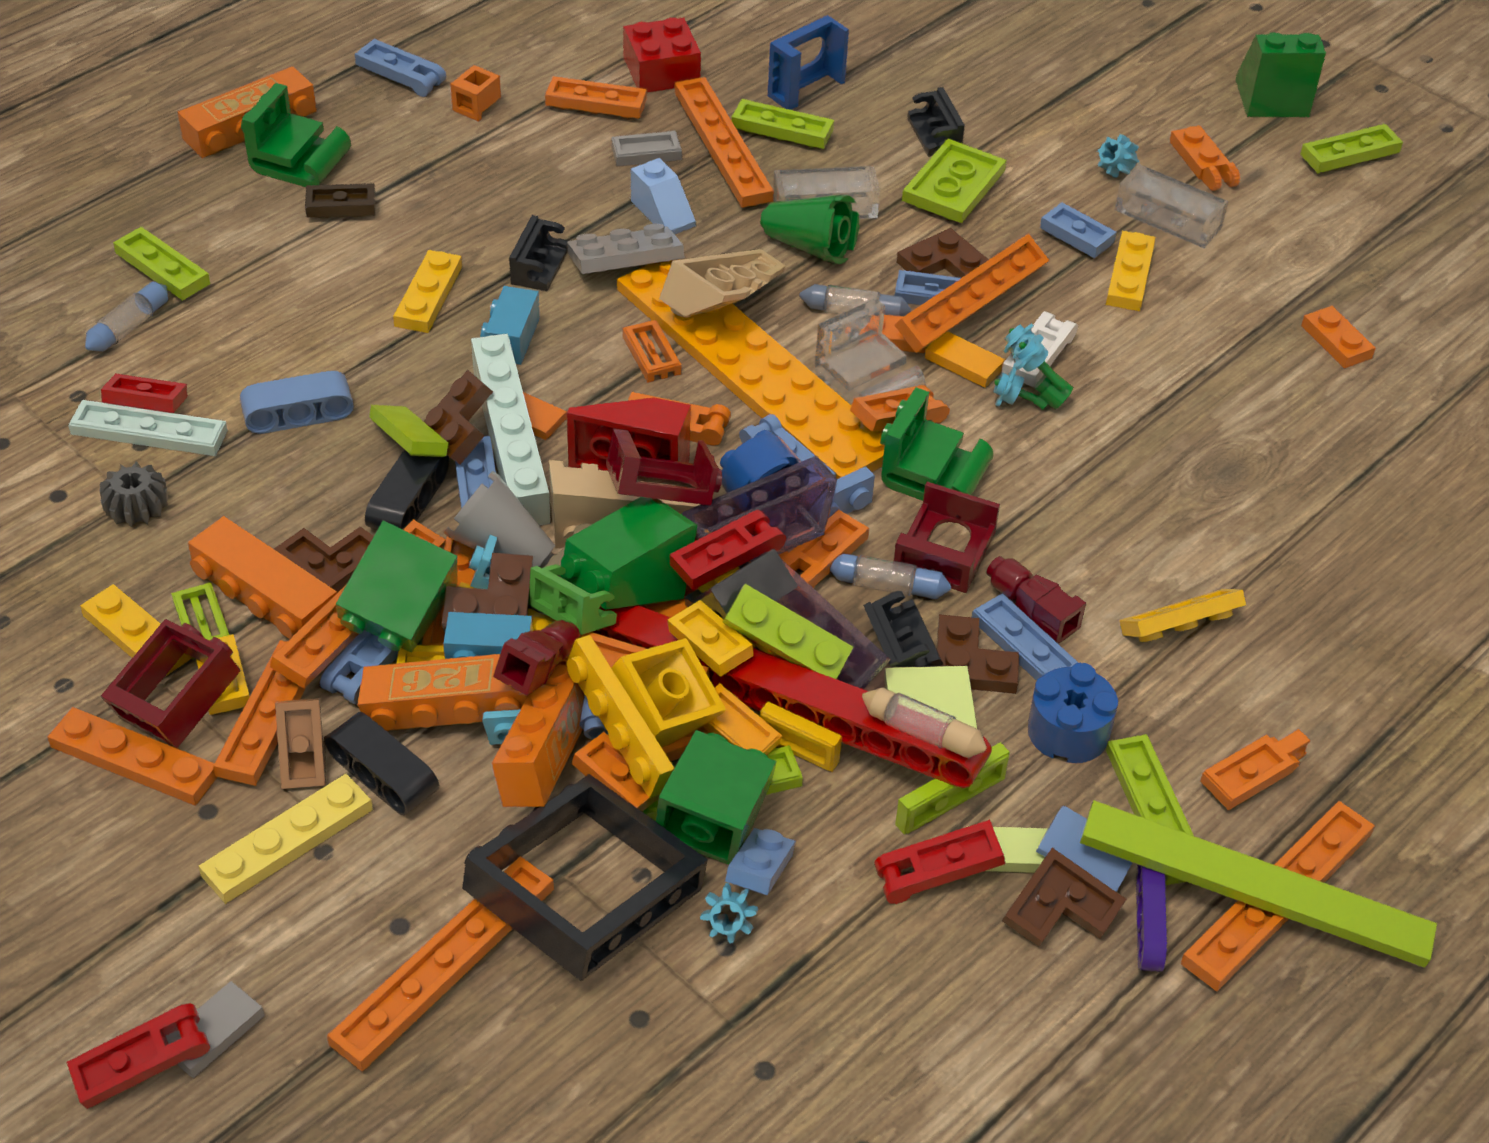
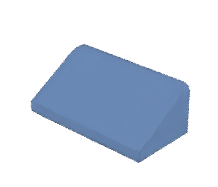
M1062 806L1049 825L1036 852L1046 857L1051 848H1054L1117 892L1133 862L1079 843L1086 818L1068 807Z

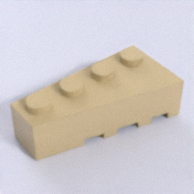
M549 460L551 516L556 548L565 547L566 539L573 536V530L576 526L583 523L594 524L639 498L637 496L618 494L609 472L598 470V465L582 463L581 468L564 467L563 461ZM637 476V481L695 488L684 482ZM661 500L698 525L696 536L710 534V505Z

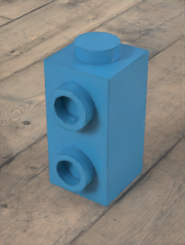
M504 286L499 299H494L492 302L489 322H484L482 325L480 337L508 334L515 363L519 365L523 362L540 319L539 291Z
M449 612L443 642L445 659L501 654L504 642L511 638L516 640L520 633L533 631L532 616Z

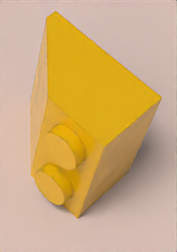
M687 638L622 656L611 667L661 747L672 744L726 711L724 704Z

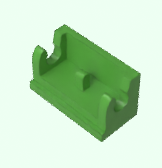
M557 564L544 568L538 566L530 568L529 605L556 621L563 620L575 624L579 629L580 635L616 624L617 613L611 610L603 611L599 609L603 602H610L615 598L613 594L607 591L590 594L557 576L566 573V569Z

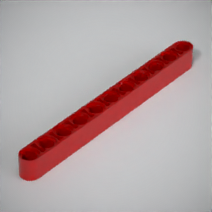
M639 605L607 610L600 606L599 609L603 611L611 610L617 613L616 624L592 631L595 634L646 649L678 640L668 629V619L671 617ZM754 648L753 657L721 677L709 667V679L714 688L720 683L751 708L761 711L765 704L770 702L841 735V742L956 787L967 788L971 786L992 753L990 743L983 736L987 747L984 752L970 758L961 756L942 747L943 736L950 724L949 721L898 703L889 721H882L870 715L862 699V695L869 691ZM697 657L701 665L709 667L699 657Z

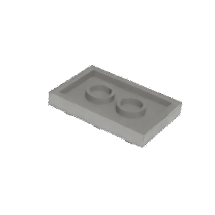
M649 224L644 226V230L633 232L629 229H616L611 231L610 235L597 237L595 234H582L577 236L576 240L567 241L568 255L582 274L685 258L683 244L663 224Z

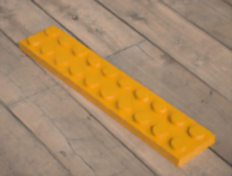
M675 260L647 264L617 279V290L650 320H657L660 328L758 416L764 418L769 414L775 415L779 419L782 428L836 473V480L865 466L871 472L882 467L885 447L880 444L882 431L872 432L866 428L850 411L851 405L734 304H729L708 313L691 315L688 318L674 314L671 311V307L659 298L672 261Z

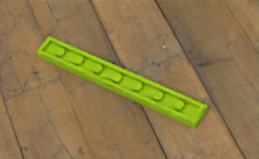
M1095 800L1092 802L1079 842L1083 845L1425 968L1431 961L1437 923L1101 802Z

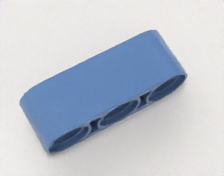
M325 371L256 383L247 386L240 394L245 425L247 429L257 434L340 420L350 415L354 407L346 376L338 371Z

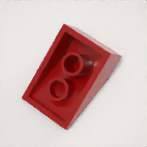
M653 397L568 408V467L581 468V464L586 463L598 465V470L608 471L606 462L613 429L629 431L640 457L689 463L691 405Z

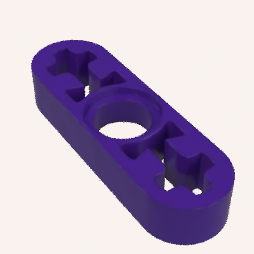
M1137 864L1138 969L1163 972L1167 953L1165 874Z

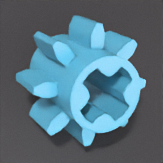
M1122 134L1118 136L1117 140L1107 137L1106 142L1098 149L1101 159L1098 166L1107 170V174L1115 178L1118 177L1119 172L1129 175L1136 163H1139L1136 154L1139 146L1132 143L1128 137Z
M726 883L720 897L715 893H708L705 899L713 908L703 911L700 919L704 921L710 920L713 927L709 935L710 937L716 936L719 932L727 935L729 943H733L736 932L739 929L746 934L751 933L753 926L746 920V917L756 915L758 907L754 905L748 906L746 901L748 889L743 890L739 894L732 892L730 884ZM725 904L730 905L732 912H739L734 922L729 921L727 914H720Z

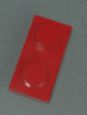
M115 373L101 388L102 403L174 413L187 398V384Z

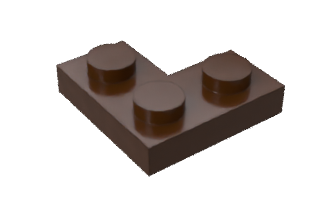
M949 228L898 251L896 263L906 271L934 274L946 269L954 277L962 278L989 259L952 228Z
M469 370L452 384L450 391L436 407L429 411L424 421L448 442L447 455L460 465L485 436L469 420L493 393L486 384Z
M359 527L335 545L329 547L303 528L274 548V550L338 593L348 583L374 536L362 527Z
M492 553L488 589L447 586L442 619L443 630H446L449 612L527 616L530 568L533 567V556Z
M939 614L937 651L943 661L941 666H967L971 690L1016 694L1019 652L979 649V618Z
M1051 848L1002 919V922L1039 947L1063 913L1100 939L1127 899L1063 854Z

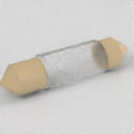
M885 688L875 689L862 695V699L871 716L884 721L888 726L940 749L946 748L961 756L970 758L984 752L987 748L981 730L958 721L955 716L907 695L894 693Z

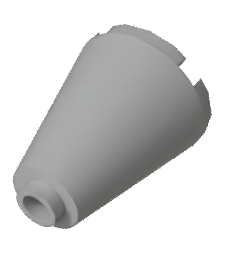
M492 471L488 475V478L493 481L491 486L488 488L482 483L455 516L454 520L459 523V526L455 531L447 527L443 533L474 550L477 545L484 548L489 535L497 537L493 553L533 556V567L544 568L554 555L551 551L555 544L501 477Z

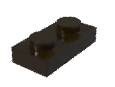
M375 183L306 185V218L375 215Z

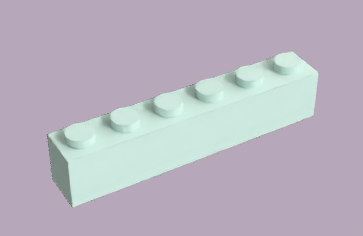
M508 334L472 338L474 375L493 391L483 403L482 408L491 438L498 474L539 526L550 524L549 490Z

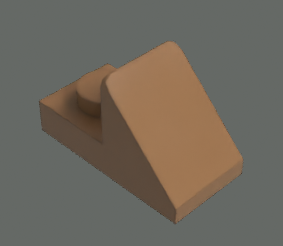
M320 698L277 701L275 708L281 789L325 786L326 745L322 730Z

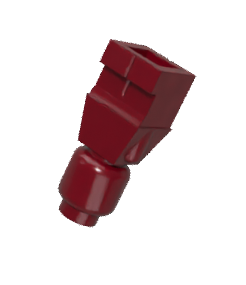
M998 556L990 563L986 574L991 578V585L1009 600H1016L1015 605L1055 642L1060 644L1081 628L1086 602L1077 595L1070 597L1061 590L1058 583L1037 574L1033 576L1030 570L1014 558L1004 559L1002 556Z
M558 620L541 630L520 633L516 640L513 638L504 642L493 677L507 685H511L512 688L528 696L542 685H546L556 665L569 657L575 639L580 638L579 629L571 622Z

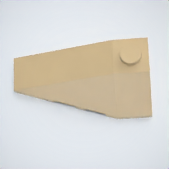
M761 249L672 261L659 299L669 305L674 314L688 318L691 315L708 313L745 299L784 272L786 265Z

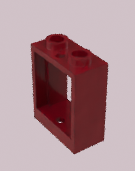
M165 619L100 697L123 721L172 747L178 748L241 670L230 657L233 654L232 649L216 637H213L211 640L204 638L196 628L188 623L179 626ZM184 653L203 662V665L165 711L145 701Z

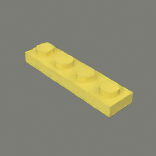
M344 774L198 866L200 875L221 900L227 904L373 810L372 801L347 774Z

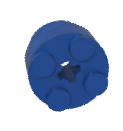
M769 430L758 432L754 438L744 442L736 450L733 449L726 452L720 460V466L723 468L721 485L726 493L745 515L755 510H761L770 519V522L777 521L792 512L802 501L798 495L803 487L808 490L811 476L808 468L780 437L773 435Z
M1076 663L1072 667H1061L1044 674L1035 683L1028 718V735L1033 745L1050 758H1053L1054 754L1066 757L1068 763H1083L1100 756L1111 737L1118 708V699L1113 687L1087 663Z

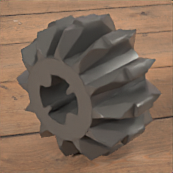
M136 461L132 467L126 468L120 464L118 472H107L106 480L100 483L99 492L102 509L106 512L107 516H111L116 524L126 521L132 527L136 522L142 521L148 525L149 517H161L162 508L168 506L165 479L160 472L154 470L152 465L141 468Z

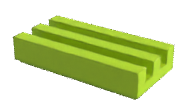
M211 582L171 593L181 626L184 623L190 624L182 601L190 599L200 632L204 638L210 640L213 637L219 638L229 635ZM206 595L219 635L211 636L198 596Z

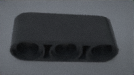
M404 449L371 497L365 512V525L378 530L382 521H386L403 530L413 520L417 521L447 475L449 456H411Z
M358 712L324 737L326 748L331 756L400 815H406L439 790L438 779L431 768L363 712Z

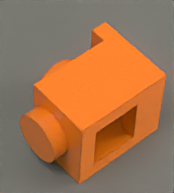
M475 65L450 84L452 111L478 122L482 119V113L501 98L500 76Z

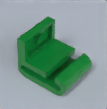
M275 83L242 118L241 129L244 132L250 167L258 174L299 186L320 185L351 148L349 135L340 127L336 126L329 136L324 139L319 137L324 131L323 122L291 114L286 85Z
M915 387L908 400H901L893 424L887 423L882 432L880 444L885 446L881 472L883 483L891 490L922 501L926 482L972 495L993 460L994 452L992 447L983 439H979L972 452L959 448L963 441L964 433L926 420L929 392Z

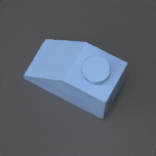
M660 158L631 168V202L653 224L667 226L674 235L695 227L696 221L678 176Z

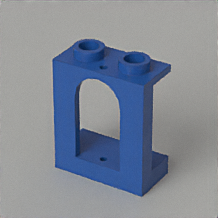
M826 15L770 42L768 97L783 108L792 110L798 107L799 89L827 75L841 85L844 84L849 29ZM821 37L822 47L818 56L810 63L801 67V52L795 49V47L814 38Z

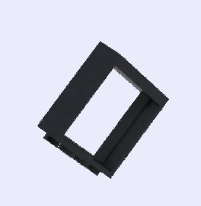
M589 774L577 783L567 785L559 795L548 801L545 807H535L528 816L516 824L506 826L497 837L485 845L477 846L471 850L464 862L465 870L462 889L578 980L583 981L700 892L708 859ZM586 814L664 871V873L582 932L502 870L511 865L519 856H524L574 820Z

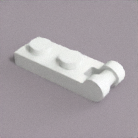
M1044 311L1033 324L1032 332L1035 335L1041 334L1044 337L1041 344L1048 350V356L1044 361L1049 366H1051L1066 344L1072 342L1077 332L1078 324L1069 320L1065 322L1055 319L1054 314ZM1013 353L1003 363L1002 372L1007 375L1016 362L1013 358ZM1021 368L1015 373L1024 378L1023 383L1035 387L1044 375L1038 368L1030 372Z

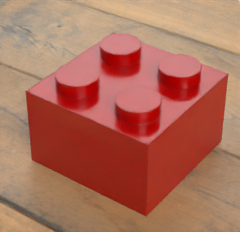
M670 17L661 21L637 22L633 25L623 26V58L637 88L647 89V93L675 89L676 82L701 78V51L684 17Z

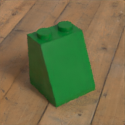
M1269 33L1255 35L1235 78L1247 117H1310L1326 56L1319 34Z
M639 497L567 538L564 555L561 559V566L566 569V573L560 576L590 594L599 591H607L615 596L613 600L603 602L600 605L605 610L684 599L687 583L670 566V554L695 541L698 525L659 499Z
M382 521L336 602L337 616L341 619V624L356 633H363L365 630L377 636V640L391 650L400 651L402 648L412 653L444 606L447 586L456 587L458 583L457 555L386 521Z
M696 730L659 796L656 822L698 853L729 865L749 836L773 780L777 761L769 759L765 753L757 749L746 750L731 744L719 734H705Z

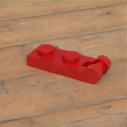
M755 510L671 553L670 566L692 590H695L765 552H769L772 549H775L776 552L784 546L787 538L778 527H771L769 525L770 519L761 510Z
M990 820L882 854L874 861L878 876L885 881L883 891L886 900L891 904L902 903L908 900L912 894L1006 864L1003 851ZM913 868L914 872L901 876L903 869Z
M192 1003L179 1005L67 1061L66 1063L79 1103L86 1109H89L184 1060H193L205 1055L211 1047L206 1033L200 1032L197 1024L200 1021L196 1006ZM179 1031L181 1038L169 1044L166 1036Z

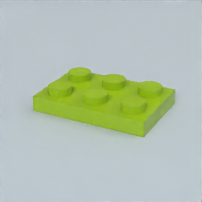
M947 139L903 189L902 201L941 215L949 220L962 223L1005 172L1007 160Z

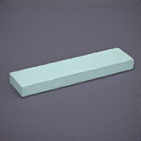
M88 400L81 401L68 425L71 435L216 456L228 431L226 421Z

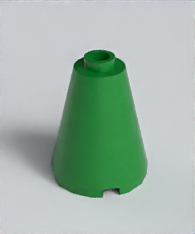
M840 194L772 202L762 211L760 223L767 236L827 262L840 265L848 260V258H843L847 250L853 251L859 233L860 217L859 212L852 209L851 203H856L855 199L849 195Z

